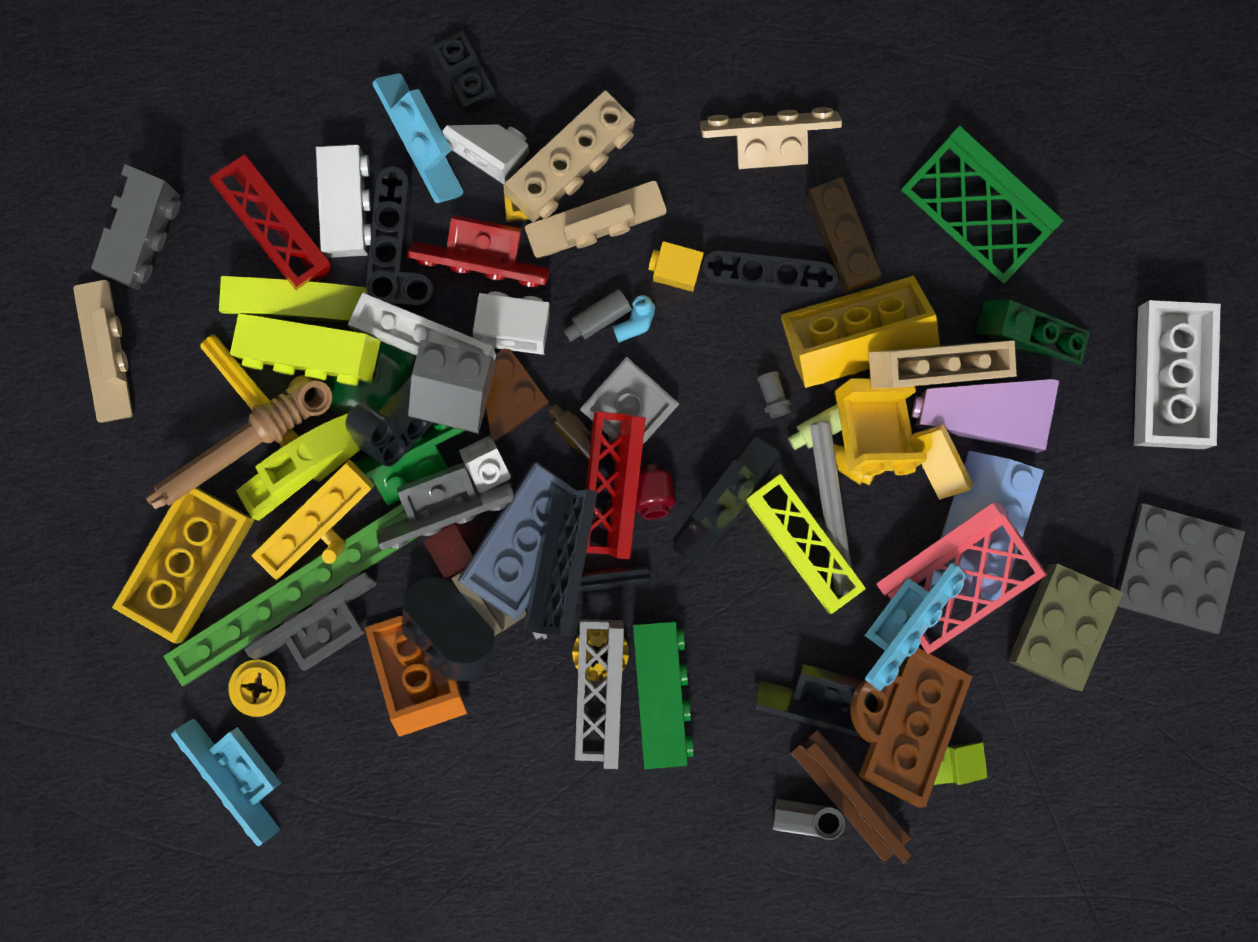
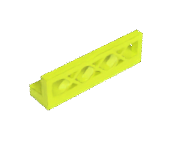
M781 474L746 499L749 507L829 614H833L866 589ZM779 484L788 496L786 511L771 509L762 496ZM791 501L800 513L790 511ZM776 514L785 515L784 524L781 523ZM789 516L802 517L809 524L807 539L794 538L787 531ZM812 531L815 532L820 541L811 540ZM796 542L806 543L805 554ZM811 544L825 546L829 551L828 568L813 566L808 558ZM834 559L842 570L833 569ZM818 571L827 572L826 582ZM832 573L846 575L855 586L840 599L830 589Z

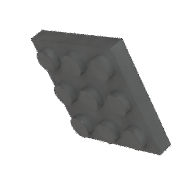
M1144 503L1139 504L1117 590L1124 592L1118 607L1219 634L1245 532Z

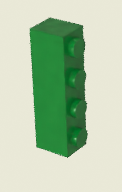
M676 622L633 625L644 769L687 766V757H694L692 735L685 736L684 721H691L689 700H682L681 686L688 685L686 664H679L678 650H685L683 628L676 629Z

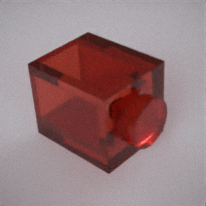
M456 524L442 527L441 531L431 535L429 539L424 541L445 579H449L463 571L474 555Z

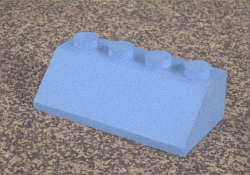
M968 451L964 466L974 485L970 491L954 495L941 538L995 502H1001L1008 512V518L1021 537H1023L1044 470L1011 459ZM1003 526L992 532L989 548L1008 552L1011 537ZM982 539L975 545L983 547L984 539ZM1015 545V551H1014V553H1018V550H1019V549H1018V547ZM968 549L963 552L960 568L979 572L982 551ZM988 553L985 573L1004 577L1007 556ZM1013 558L1011 572L1016 558ZM953 559L946 565L949 566L952 562L955 563V559ZM939 569L934 572L931 586L936 584L945 570ZM965 574L964 586L959 594L974 597L978 577ZM984 578L980 598L993 601L998 599L1001 595L1003 582Z

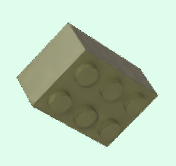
M1049 564L1046 569L1048 575L1041 580L1008 662L1069 689L1083 691L1124 592L1060 564Z

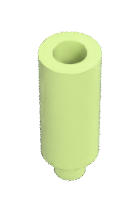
M837 404L797 426L798 432L788 438L794 450L803 445H806L808 448L813 447L810 426L814 422L828 421L831 425L832 436L842 430Z

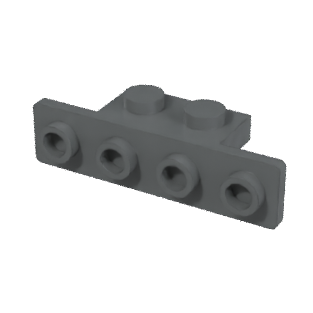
M463 462L397 487V492L408 519L378 529L376 531L377 542L380 550L386 548L396 549L404 546L410 539L421 535H434L441 531L442 527L455 522L458 524L469 522L477 514L487 510H501L509 502L515 500L511 484L507 481L485 492L476 493Z
M366 572L349 576L342 582L341 588L333 593L321 594L312 601V606L302 613L294 612L282 620L283 625L272 632L265 631L254 637L251 641L252 645L245 649L247 655L255 660H261L282 645L287 644L299 667L303 671L308 670L365 633L348 603L377 585L375 580Z

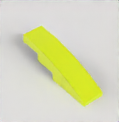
M221 276L219 312L225 314L258 315L259 317L295 318L299 321L349 322L362 293L367 295L368 293L366 287L307 282L295 290L288 280Z

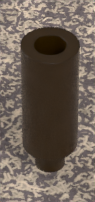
M556 403L547 412L555 420L552 427L589 463L592 431L571 409L565 412ZM602 443L600 446V451L604 448Z

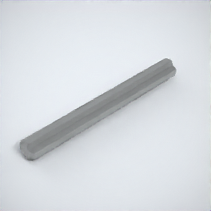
M828 421L814 422L811 424L810 429L826 535L852 569L831 425ZM834 559L833 569L842 570ZM832 573L834 591L837 595H845L854 588V585L846 575Z

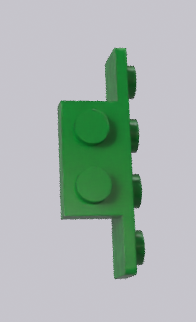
M433 423L393 466L386 467L371 456L358 462H352L369 479H373L388 506L400 500L397 487L447 469L448 467L436 445L464 430Z

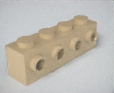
M605 90L505 183L504 194L533 223L540 216L546 219L559 206L556 201L565 193L570 196L576 192L583 184L584 180L582 177L590 170L593 172L598 171L609 159L607 154L615 146L621 149L631 140L634 135L632 130L635 119Z

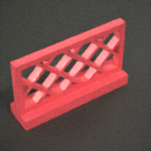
M1001 502L990 504L877 583L882 593L888 595L891 600L907 578L916 584L926 579L925 586L921 587L930 592L934 572L939 569L946 570L948 568L946 564L955 559L954 564L960 567L962 553L968 549L982 551L979 572L960 568L965 574L978 577L974 597L958 594L955 597L973 601L971 617L967 620L951 618L955 598H950L947 603L945 616H941L939 619L944 621L942 636L932 643L925 633L920 638V644L927 654L932 653L1048 575L1008 518V512ZM1001 526L1005 528L1011 537L1008 552L989 548L992 532ZM984 539L983 547L975 545L976 543ZM1015 545L1018 547L1022 554L1014 553ZM988 553L1007 556L1004 577L985 573ZM1013 558L1027 560L1035 574L1024 581L1010 578ZM984 578L1003 582L1001 595L995 601L980 598ZM1009 583L1017 584V586L1007 592ZM979 603L987 604L986 607L978 611ZM950 623L959 624L949 631Z

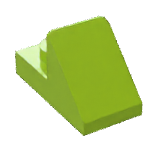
M983 742L947 746L934 785L945 783L960 785L988 778Z

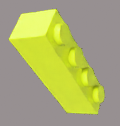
M238 313L230 355L242 359V366L263 370V365L267 364L274 366L273 371L283 374L294 375L296 369L305 371V376L325 381L327 375L337 376V382L358 386L359 380L372 382L380 340L364 333Z

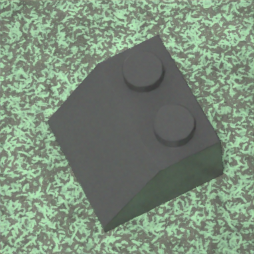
M421 340L411 377L408 416L479 434L497 364L490 356Z

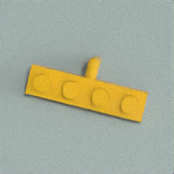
M349 459L251 556L276 581L320 538L328 545L322 554L323 561L328 564L335 562L345 549V542L331 528L375 484Z

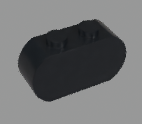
M429 577L415 582L407 590L403 600L401 629L405 638L411 644L416 643L423 651L428 665L434 670L438 669L445 678L453 681H468L483 674L491 661L495 638L494 630L450 580L440 577Z

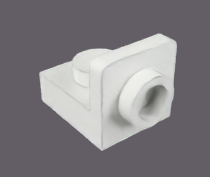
M491 435L459 450L464 464L480 493L510 479V473Z

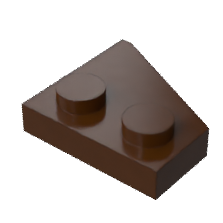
M505 348L496 354L495 363L497 365L486 403L490 434L495 443L549 404V401L512 351Z

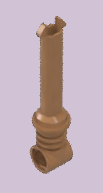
M305 375L294 378L290 382L288 389L285 390L286 395L280 393L277 395L278 400L276 398L270 400L271 405L266 403L253 406L254 412L249 414L248 423L154 486L155 490L151 491L146 500L155 509L164 505L169 506L260 443H272L273 441L280 443L283 441V435L287 433L286 427L292 429L295 427L293 422L296 424L302 422L301 417L306 420L310 416L324 413L330 407L332 402L330 388L325 383ZM314 387V398L310 402L305 403L304 395L306 391Z

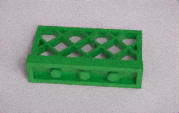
M961 126L950 135L946 142L901 189L909 199L1002 284L1014 274L1064 221ZM948 149L960 158V172L940 173L939 159ZM964 163L968 165L974 172H965ZM935 164L936 174H926ZM980 176L986 182V196L965 197V177ZM960 177L961 197L941 198L940 178ZM936 178L935 199H921L911 190L920 179ZM990 186H991L999 195L991 196V195H990ZM991 200H1006L1011 205L1012 220L991 221ZM986 201L987 221L966 222V202ZM961 202L962 222L947 223L941 217V203ZM927 203H936L937 213ZM1016 210L1026 219H1016ZM1031 223L1041 234L1031 244H1017L1016 224ZM1012 224V244L992 245L991 225ZM987 225V246H972L967 241L966 226ZM962 226V235H960L953 227ZM1017 248H1027L1021 254V256L1017 258ZM1013 249V264L1004 274L993 265L992 250ZM978 250H988V259Z

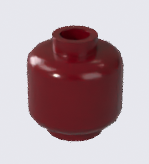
M657 465L640 467L635 513L640 514L643 519L647 520L666 517L669 515V510L676 504L673 477L669 472L659 470Z

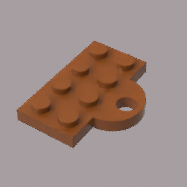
M918 648L913 655L904 659L895 680L890 685L884 686L881 691L874 688L866 680L860 683L852 696L850 713L855 729L864 740L870 743V747L858 777L918 808L926 807L972 676ZM867 693H872L877 699L878 705L875 712H870L865 706L864 700Z

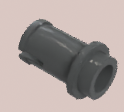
M774 371L759 376L757 381L760 384L767 405L764 408L765 413H769L770 418L790 413L789 406L792 403L791 400L786 399L779 372Z

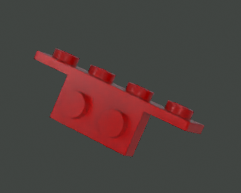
M453 215L451 218L447 248L414 242L409 248L407 256L408 258L416 259V262L420 265L450 266L451 270L459 273H470L471 270L485 273L484 275L487 278L494 280H503L505 277L517 279L520 284L529 287H537L539 284L545 285L550 273L549 268L517 262L522 228Z

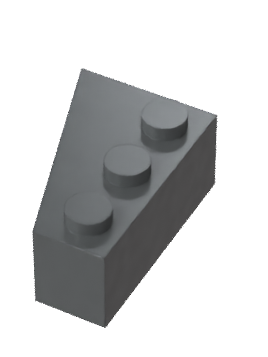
M124 164L121 175L128 178L122 197L115 195L111 206L117 208V212L110 228L104 227L91 269L100 275L139 290L141 284H145L151 276L153 269L151 261L155 252H159L163 248L167 237L165 229L169 220H174L177 216L181 202L179 201L180 195L167 182Z

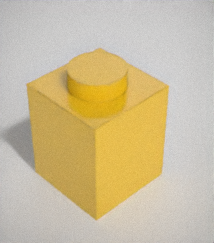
M663 241L660 251L653 250L648 270L654 271L653 281L693 292L704 252Z

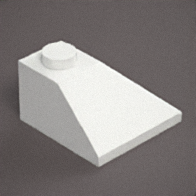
M446 125L443 130L444 137L452 151L504 185L516 173L529 153L528 144L525 142L527 138L513 127H509L506 130L500 125Z

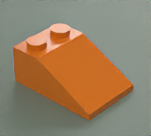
M402 615L365 627L389 717L399 737L467 714L457 681L445 678L438 669H432L426 662L423 651L416 643L411 644L405 638L401 629Z

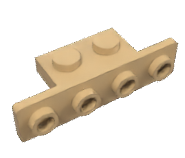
M827 107L815 108L812 110V113L798 114L795 110H782L775 116H763L762 113L751 112L743 114L742 118L729 119L726 115H713L708 117L706 121H700V130L703 138L737 137V162L739 169L808 164L807 130L842 127V119L839 113Z
M651 181L525 226V230L533 253L539 259L577 246V248L587 247L596 243V238L608 234L611 237L624 234L630 230L631 226L665 215L666 207L657 182Z
M107 280L75 285L73 290L97 421L104 423L132 417L133 409L126 376L128 360L125 352L121 349L119 337H122V327L118 316H115L110 283Z

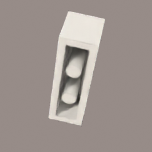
M359 145L316 147L321 252L326 258L367 256V245H370L372 225L366 224V211H371L372 203L370 190H365L364 177L370 176L368 155H363Z

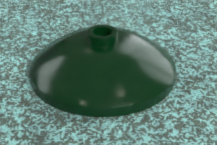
M354 329L349 330L351 332L361 333ZM380 341L375 365L376 376L372 379V382L359 380L358 386H352L337 382V376L327 375L325 381L320 380L331 390V410L340 417L349 413L357 404L366 403L379 412L412 376L417 355Z

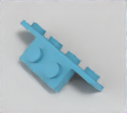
M399 73L376 78L372 84L433 200L436 203H441L460 197L463 194V189L445 157L452 150L420 90L410 91L404 78Z
M952 562L930 592L907 578L865 634L869 640L885 650L865 678L874 688L881 691L884 686L890 685L895 680L899 672L898 667L906 657H910L916 652L921 642L920 638L928 627H933L942 616V609L949 599L955 598L964 586L966 575L959 566Z
M195 719L188 721L171 733L179 748L191 760L202 778L208 782L222 800L223 805L229 809L243 827L245 833L257 846L262 845L280 831L278 825L259 801L279 786L281 782L238 727L230 731L216 744L212 742Z

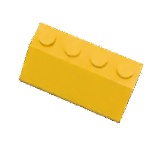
M914 276L781 315L795 366L805 388L870 369L869 352L940 346L936 314Z

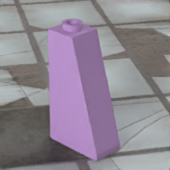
M1049 379L926 389L922 392L921 397H915L911 416L917 418L915 427L931 429L944 424L948 434L1039 453L1046 450L1059 381Z

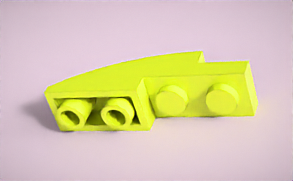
M348 413L303 434L256 466L258 474L236 490L252 519L260 521L309 481L314 479L320 482L361 450L346 429L345 422Z

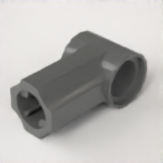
M778 798L776 800L773 830L816 836L825 840H834L844 831L845 819L842 813L834 806ZM825 813L835 814L838 818L837 827L828 832L821 830L818 827V820L821 815Z

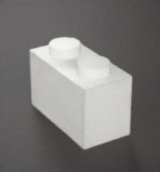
M501 292L479 293L473 338L497 349L505 348L512 351L544 355L549 322V302H543L542 299L533 296H526L520 299L508 297Z

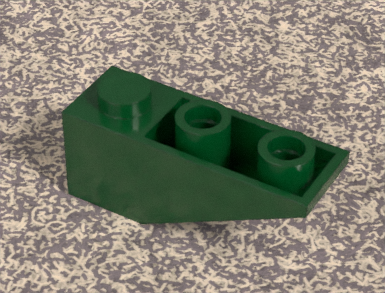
M988 300L983 303L976 335L992 341H1015V348L1082 365L1090 331L1012 300Z

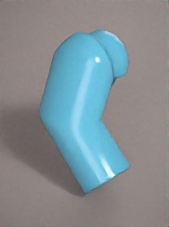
M641 295L636 297L633 301L630 319L612 326L618 343L648 331L655 314V306L648 296Z

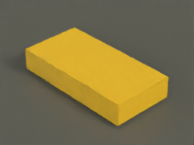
M944 424L911 436L909 440L915 452L926 453L927 460L922 463V466L939 500L972 489L974 484Z

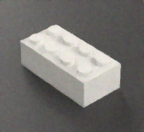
M1149 300L1138 307L1134 446L1206 449L1217 446L1221 304Z

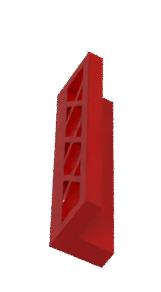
M245 154L210 176L211 183L295 290L312 279L319 282L328 276L330 269L329 261ZM233 174L245 192L229 190L223 183V180ZM237 199L243 200L242 206H241V204L237 201ZM247 201L254 202L266 217V220L251 218L246 212ZM258 226H260V227H265V229H264V234L262 233V231L259 229ZM269 228L275 229L288 245L287 248L275 246L267 239ZM280 254H285V255H286V260H285V261H284L283 258L280 256ZM290 255L296 256L307 272L297 277L289 267Z
M594 411L586 489L598 491L599 493L602 489L606 488L612 499L611 505L602 513L595 507L594 514L596 518L592 521L590 530L591 536V531L602 523L608 531L606 546L590 545L589 536L586 553L609 554L615 558L630 559L646 417L635 414ZM603 419L620 421L619 435L610 443L602 435ZM602 443L604 448L600 451V446ZM616 446H617V453H616V452L614 451V449H613V448L616 447ZM607 453H610L616 461L615 470L604 478L598 470V464L600 459ZM597 478H598L599 481H600V483L596 486V482H597ZM610 515V517H609V523H608V522L606 521V518Z

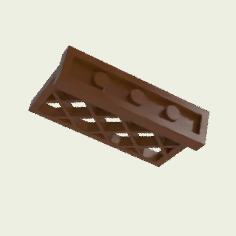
M817 729L790 751L792 756L883 862L893 854L903 863L912 857L903 846L911 838Z

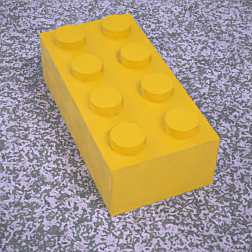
M199 487L194 488L172 504L112 608L173 643H184L255 519Z

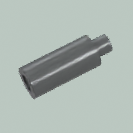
M617 289L571 318L574 324L563 331L570 342L580 336L585 340L631 311V306L623 293Z

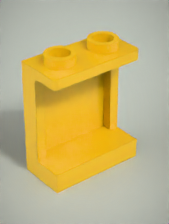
M850 379L835 390L849 472L863 471V475L873 476L885 471H894L895 475H907L915 472L916 467L927 460L926 453H915L909 440L912 432L906 399L916 392L915 386L871 388V379Z

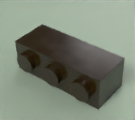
M843 177L809 189L806 200L831 264L838 273V281L843 294L876 282L881 276V272Z

